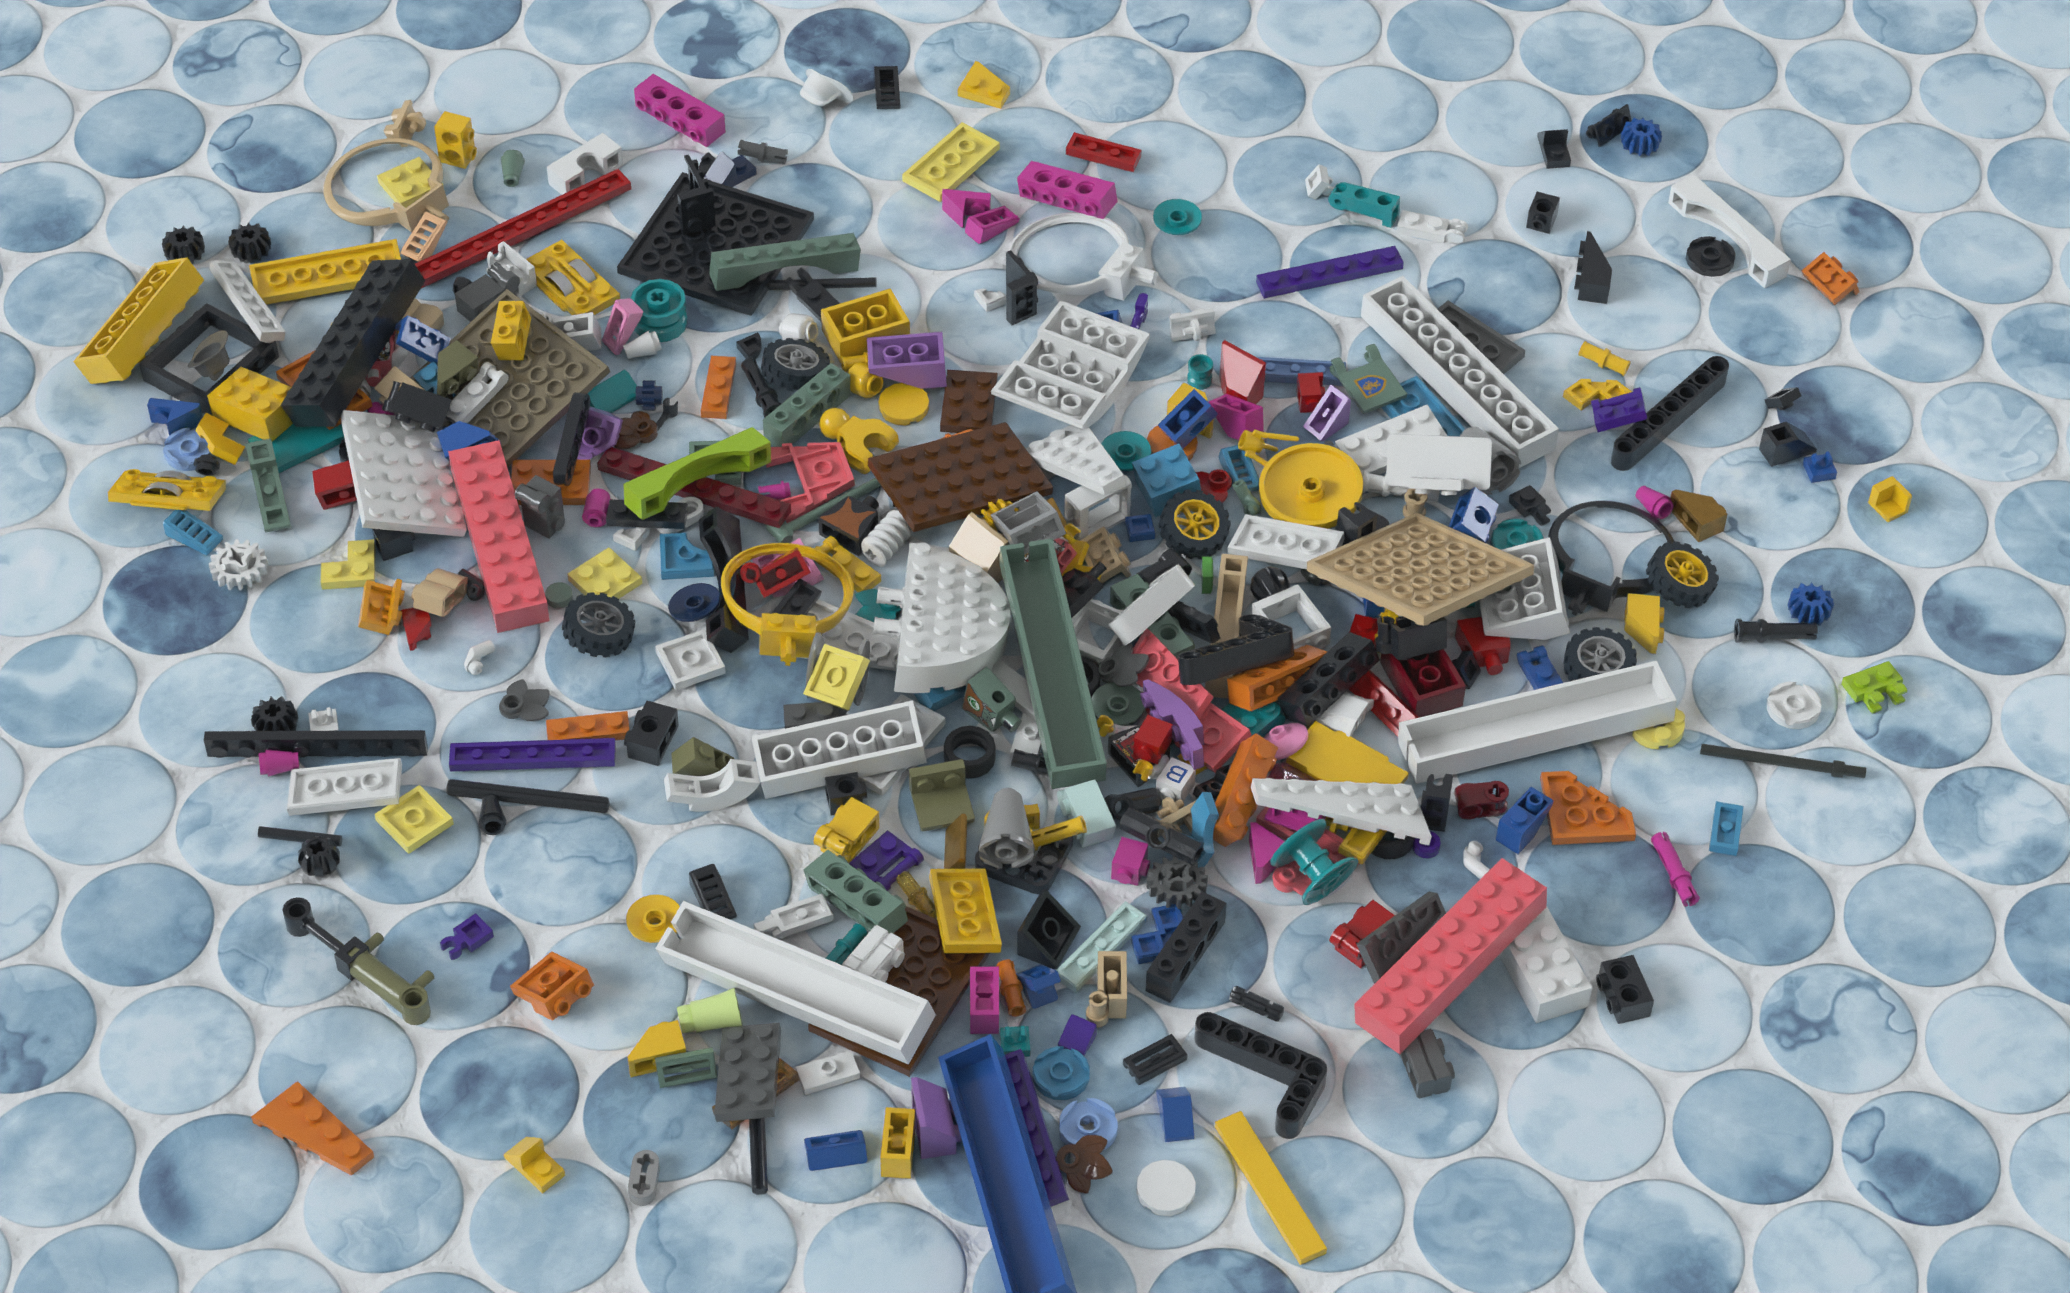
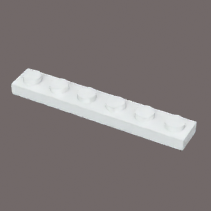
M234 260L210 261L209 270L259 341L265 343L284 341L285 330Z

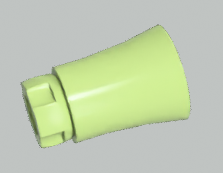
M735 988L677 1007L682 1033L694 1032L695 1030L698 1033L713 1029L743 1026Z

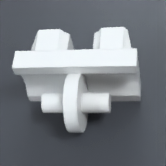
M1204 308L1196 309L1194 312L1184 314L1180 312L1171 314L1169 316L1171 340L1179 341L1193 338L1194 341L1201 340V336L1216 334L1214 323L1215 311L1213 308L1206 310Z

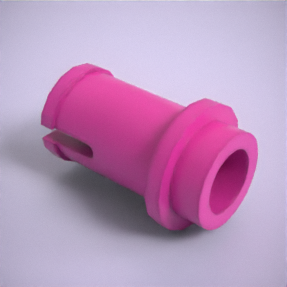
M781 481L780 484L758 486L759 494L770 492V494H764V496L777 500L791 497L789 482L784 483V481Z

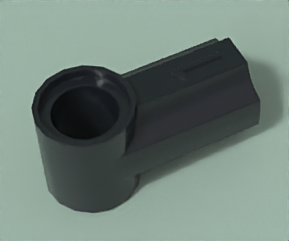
M1171 548L1159 557L1158 562L1137 574L1144 582L1150 584L1161 574L1178 564L1189 576L1192 566L1176 549Z
M1147 788L1119 795L1110 794L1104 798L1112 818L1115 820H1121L1128 807H1134L1149 814L1158 812L1161 805L1160 795L1157 793L1156 788ZM1120 801L1121 809L1119 813H1116L1115 806Z

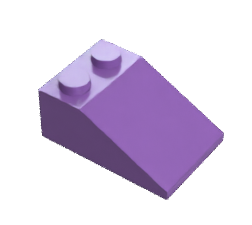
M942 332L867 338L869 373L921 389L947 387Z

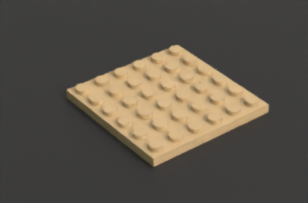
M1415 513L1307 561V571L1318 576L1320 579L1336 584L1339 588L1355 593L1358 597L1370 600L1377 606L1387 608L1399 616H1404L1416 624L1424 626L1533 575L1534 565L1419 513Z

